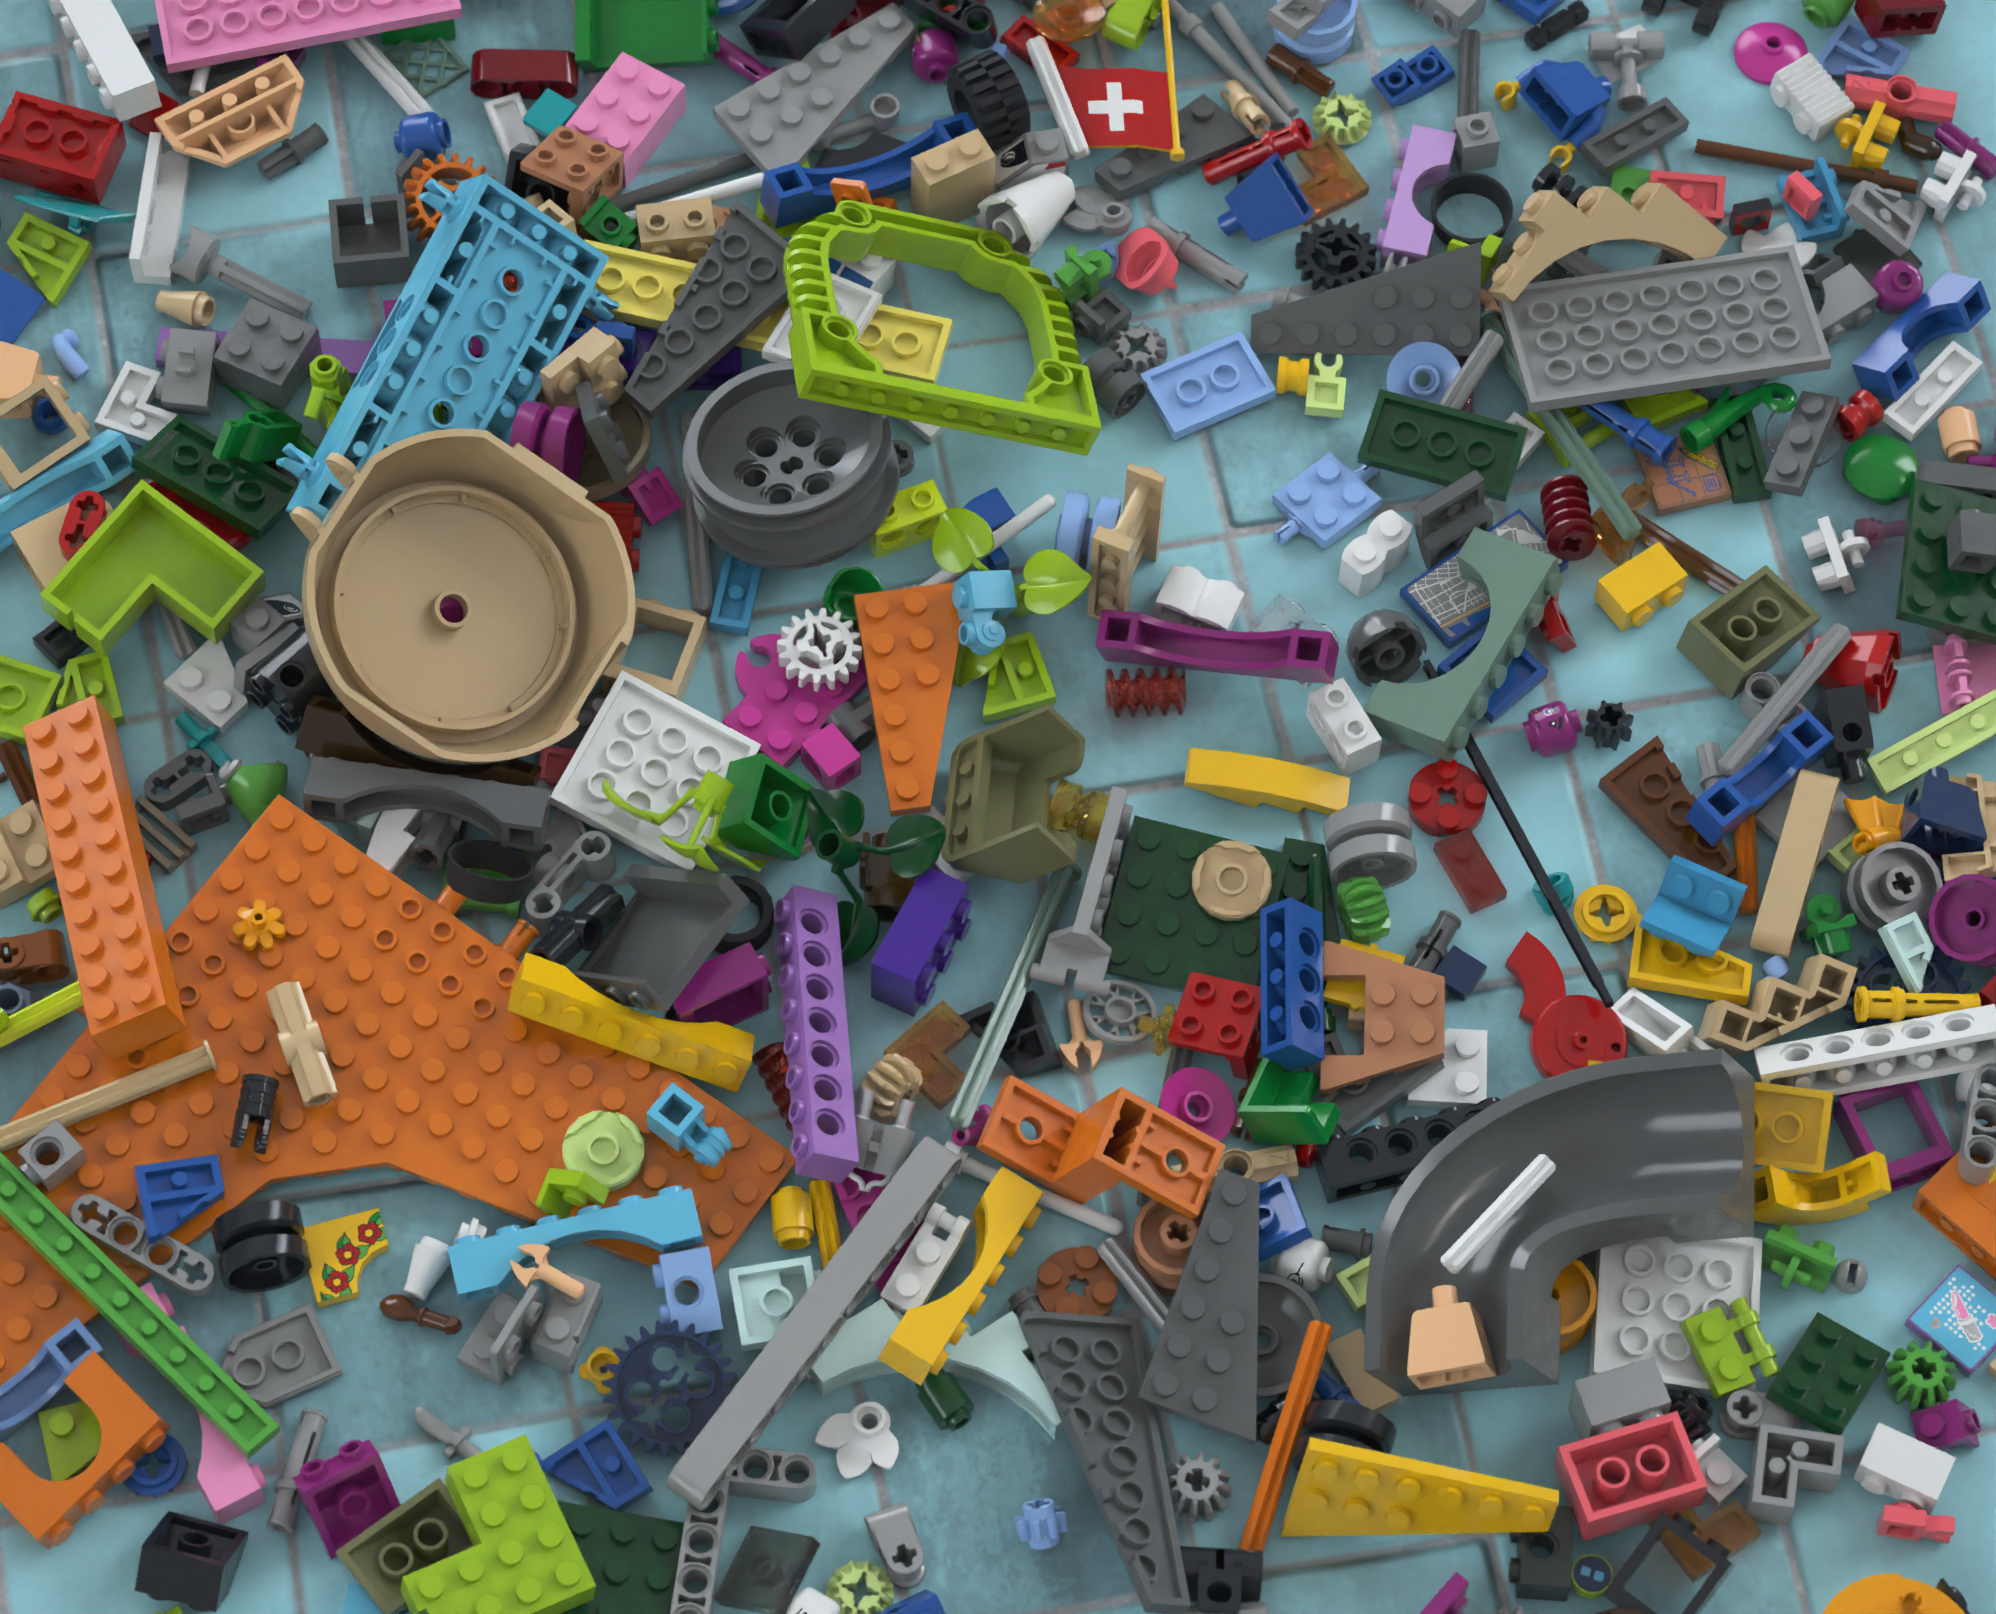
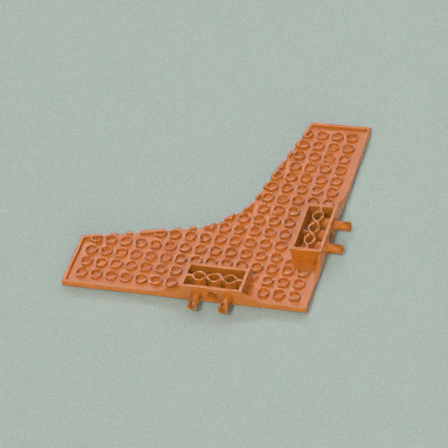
M280 794L277 795L164 933L186 1029L112 1061L91 1037L88 1025L8 1122L10 1123L204 1045L203 1041L207 1040L219 1069L218 1071H214V1068H211L64 1127L83 1148L87 1162L51 1192H48L41 1183L36 1185L72 1223L71 1208L73 1203L79 1197L87 1194L100 1196L143 1221L134 1176L135 1166L217 1154L225 1188L224 1199L168 1234V1236L186 1246H189L195 1240L198 1242L210 1232L216 1218L231 1209L243 1205L257 1192L261 1193L271 1184L287 1182V1179L307 1176L317 1178L344 1174L347 1170L372 1167V1169L389 1167L399 1172H408L420 1177L422 1181L435 1186L437 1184L458 1192L463 1197L473 1201L477 1199L494 1206L496 1210L537 1225V1220L549 1216L535 1205L549 1168L566 1169L563 1163V1143L568 1128L579 1117L592 1111L604 1110V1112L623 1114L637 1125L644 1141V1161L639 1174L628 1185L609 1192L604 1204L586 1203L585 1207L601 1205L602 1209L618 1206L620 1199L629 1196L641 1195L643 1200L659 1196L658 1191L666 1187L680 1185L683 1190L691 1188L704 1244L699 1246H709L713 1273H715L796 1165L795 1157L792 1156L790 1150L677 1071L507 1011L512 983L521 965L518 960L535 938L540 935L534 926L530 924L527 928L525 926L527 921L519 919L500 945L493 944L454 916L467 897L457 893L447 884L435 900L427 898ZM258 899L266 902L267 910L276 907L280 909L283 919L279 923L283 924L286 928V934L283 938L272 937L275 948L269 952H264L261 949L260 943H257L253 950H246L242 946L244 937L236 938L232 934L233 925L242 922L236 917L237 911L241 907H247L252 910L255 900ZM284 982H300L312 1019L318 1023L328 1054L325 1057L337 1086L338 1097L318 1107L304 1106L292 1068H288L277 1037L279 1030L267 1001L266 992ZM84 1005L75 1009V1011L87 1018ZM244 1074H262L279 1081L265 1154L253 1151L257 1124L248 1122L246 1138L240 1148L230 1146ZM672 1082L705 1106L704 1123L709 1128L711 1126L716 1128L722 1127L727 1132L733 1147L724 1153L725 1156L719 1159V1163L715 1168L697 1163L693 1159L694 1155L684 1147L678 1152L647 1128L646 1112ZM28 1142L1 1152L18 1170L23 1165L18 1150ZM56 1152L45 1153L40 1158L39 1163L45 1166L52 1165L57 1162L60 1154ZM573 1205L569 1217L577 1216V1211L584 1207ZM94 1206L91 1211L84 1209L81 1212L84 1217V1223L87 1224L90 1219L100 1222L104 1227V1231L101 1234L105 1235L109 1223L99 1217L97 1207ZM0 1215L1 1386L33 1359L43 1343L76 1317L85 1326L91 1321H96L102 1315ZM123 1225L116 1230L114 1240L118 1244L129 1245L136 1240L138 1231L133 1226ZM90 1239L138 1287L154 1276L152 1273ZM595 1239L581 1241V1243L588 1246H597L615 1253L619 1258L629 1262L633 1260L652 1268V1264L659 1263L657 1254H661V1252L645 1245L625 1240ZM159 1245L151 1251L149 1259L153 1264L165 1265L172 1259L173 1251L168 1246ZM681 1281L683 1283H686L697 1288L696 1284L693 1281Z

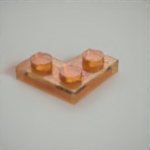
M1329 133L1313 140L1312 149L1307 151L1300 149L1297 151V158L1312 177V179L1298 185L1315 211L1303 223L1305 227L1368 195V184Z
M942 1000L884 1050V1056L889 1053H897L901 1057H906L915 1063V1067L921 1070V1076L923 1077L922 1085L918 1088L919 1091L940 1111L955 1098L965 1076L945 1055L970 1034L971 1026Z
M1736 1499L1704 1521L1700 1519L1692 1508L1678 1512L1697 1526L1692 1533L1697 1538L1707 1543L1710 1537H1712L1731 1551L1727 1560L1759 1539L1762 1533ZM1657 1519L1646 1523L1651 1528ZM1668 1529L1659 1539L1693 1583L1717 1566Z

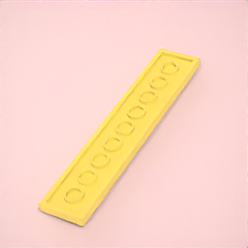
M584 239L609 256L594 288L619 303V308L607 309L614 315L613 319L659 329L663 321H667L672 313L674 302L697 264ZM788 299L736 346L762 352L763 347L789 307ZM881 304L859 339L858 344L882 363L883 374L936 384L953 329V319ZM583 308L581 311L583 313L592 314L585 308Z

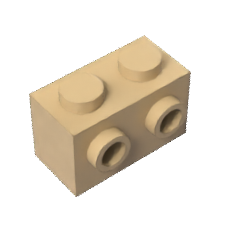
M711 197L636 205V220L641 252L678 260L689 258L700 260L701 257L706 255L714 241L713 236L716 232Z

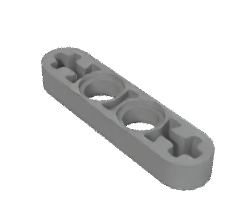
M94 1194L83 1195L73 1203L71 1208L73 1223L90 1239L189 1295L202 1296L209 1293L216 1282L215 1269L212 1262L202 1254L168 1235L155 1244H148L144 1221L100 1196ZM94 1206L97 1207L99 1217L109 1223L105 1235L101 1234L104 1231V1227L100 1222L90 1219L87 1224L84 1223V1217L81 1213L84 1209L91 1211ZM123 1225L133 1226L138 1231L136 1240L129 1245H121L114 1240L116 1230ZM159 1245L168 1246L173 1251L172 1259L165 1265L153 1264L149 1259L151 1251ZM182 1256H186L183 1259V1263L190 1270L197 1271L200 1267H203V1273L206 1277L204 1281L197 1279L193 1284H190L188 1273L178 1268ZM177 1269L176 1275H173L172 1273Z

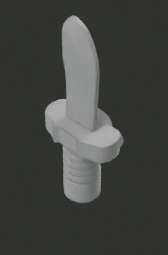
M423 1407L416 1408L415 1418L425 1431L447 1445L442 1454L449 1460L453 1459L457 1454L467 1459L483 1452L468 1441L473 1433L468 1427L464 1426L456 1433Z

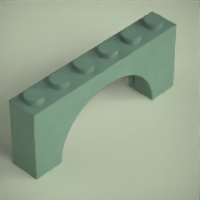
M1476 527L1472 530L1456 558L1462 578L1470 581L1482 590L1491 604L1489 622L1481 641L1461 664L1437 678L1409 684L1393 683L1381 679L1363 708L1379 735L1450 763L1457 751L1463 750L1466 746L1472 726L1477 719L1480 720L1486 713L1489 698L1495 688L1499 689L1503 685L1507 675V668L1514 657L1518 658L1525 647L1527 635L1532 627L1539 625L1544 614V607L1551 596L1554 597L1558 594L1563 581L1557 557Z

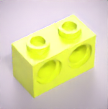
M933 479L897 492L886 519L867 540L876 558L933 538L940 516L947 509Z

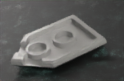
M311 1302L234 1335L221 1366V1369L263 1408L271 1407L343 1375V1371Z

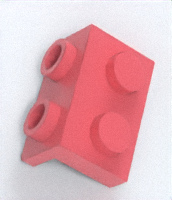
M1659 170L1650 171L1649 183L1665 184L1714 226L1715 222L1721 223L1725 214L1723 205L1726 176Z

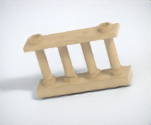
M1129 463L1126 470L1123 511L1114 529H1107L1098 525L1092 537L1089 574L1092 575L1093 580L1088 587L1087 616L1099 621L1102 609L1129 612L1131 579L1141 557L1156 562L1159 556L1166 477L1150 467H1139Z

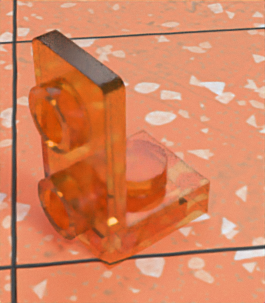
M1647 478L1639 485L1633 483L1623 491L1621 496L1631 510L1638 511L1650 502L1655 483L1650 478ZM1601 507L1598 508L1592 516L1596 545L1619 567L1632 558L1636 541L1634 538L1629 541L1624 540Z

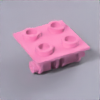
M1950 634L1947 636V641L1944 645L1932 646L1941 715H1949L1996 689V645L1990 643L1968 644L1967 640L1963 639V636Z

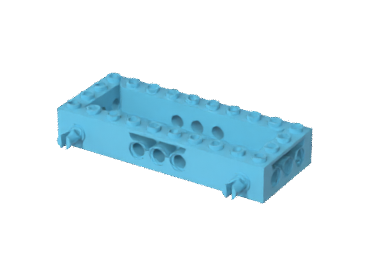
M486 173L461 181L455 193H452L436 182L434 178H430L424 184V187L429 191L419 194L418 199L441 212L443 216L316 454L311 458L292 443H288L282 451L291 459L283 457L276 461L278 466L285 468L302 479L285 511L290 514L295 506H300L312 511L323 522L345 489L325 464V459L331 452L346 457L356 466L358 472L368 459L388 446L411 436L435 430L454 428L486 430L510 445L511 431L518 408L523 401H535L542 387L539 371L558 357L582 309L585 308L601 319V321L610 322L614 315L607 309L619 308L617 301L612 300L594 288L609 256ZM507 271L512 272L517 278L518 286L514 292L508 291L503 285V276ZM471 337L478 338L483 345V353L479 358L473 357L468 350V342ZM437 403L443 404L448 410V419L445 424H440L434 419L433 408Z

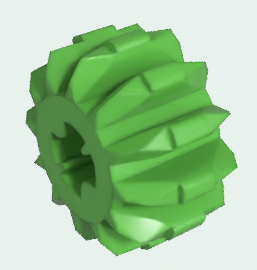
M1367 875L1352 877L1345 882L1339 883L1336 894L1337 908L1341 916L1340 921L1343 922L1349 939L1360 944H1369L1388 936L1391 926L1390 911L1386 903L1387 899L1384 897L1378 880L1373 876Z
M1914 1340L1908 1343L1906 1350L1900 1347L1897 1348L1892 1355L1894 1361H1889L1885 1368L1886 1374L1891 1376L1886 1382L1887 1389L1898 1390L1894 1398L1896 1403L1902 1402L1905 1399L1909 1400L1911 1412L1917 1409L1919 1403H1922L1926 1409L1935 1406L1936 1402L1940 1404L1947 1402L1950 1397L1948 1391H1953L1957 1384L1956 1378L1951 1376L1956 1370L1955 1363L1944 1362L1947 1356L1946 1349L1939 1350L1937 1353L1931 1351L1933 1348L1931 1340L1925 1343L1923 1349H1920Z

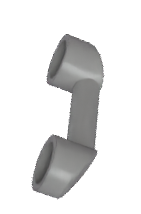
M888 93L876 95L870 103V114L838 124L824 141L817 143L813 149L823 151L824 148H830L833 141L872 128L879 131L891 128L897 122L900 115L899 100L894 95Z

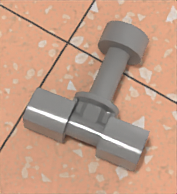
M1616 31L1590 32L1588 38L1589 60H1613V64L1622 71L1623 85L1616 91L1618 108L1625 112H1636L1643 109L1647 105L1646 88L1637 82L1636 67L1643 60L1663 59L1665 52L1664 31H1637L1636 38H1617Z

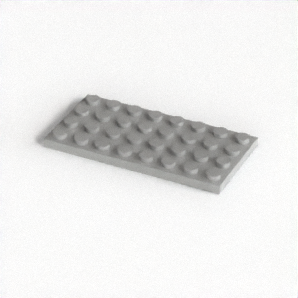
M1794 245L1530 283L1514 302L1498 301L1530 413L1830 369L1831 366L1828 346Z

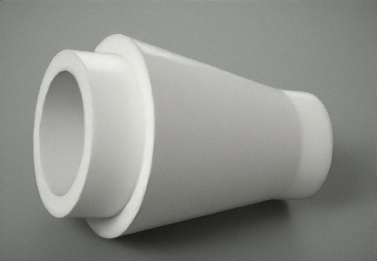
M423 1236L420 1244H415L407 1282L403 1289L404 1293L416 1299L426 1301L430 1291L451 1264L447 1249L449 1245L428 1236Z

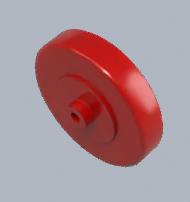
M1569 995L1555 1000L1540 1012L1530 1031L1529 1049L1531 1058L1536 1069L1544 1079L1588 1066V1060L1607 1062L1625 1059L1627 1055V1035L1621 1019L1611 1007L1606 1009L1601 1000L1587 995Z

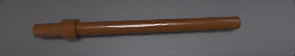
M1698 138L1695 153L1793 172L1796 170L1799 172L1812 170L1815 160ZM1827 163L1828 168H1832L1835 171L1837 180L1857 184L1865 180L1877 184L1882 189L1916 194L1918 179L1889 174L1890 170L1879 168L1869 171Z

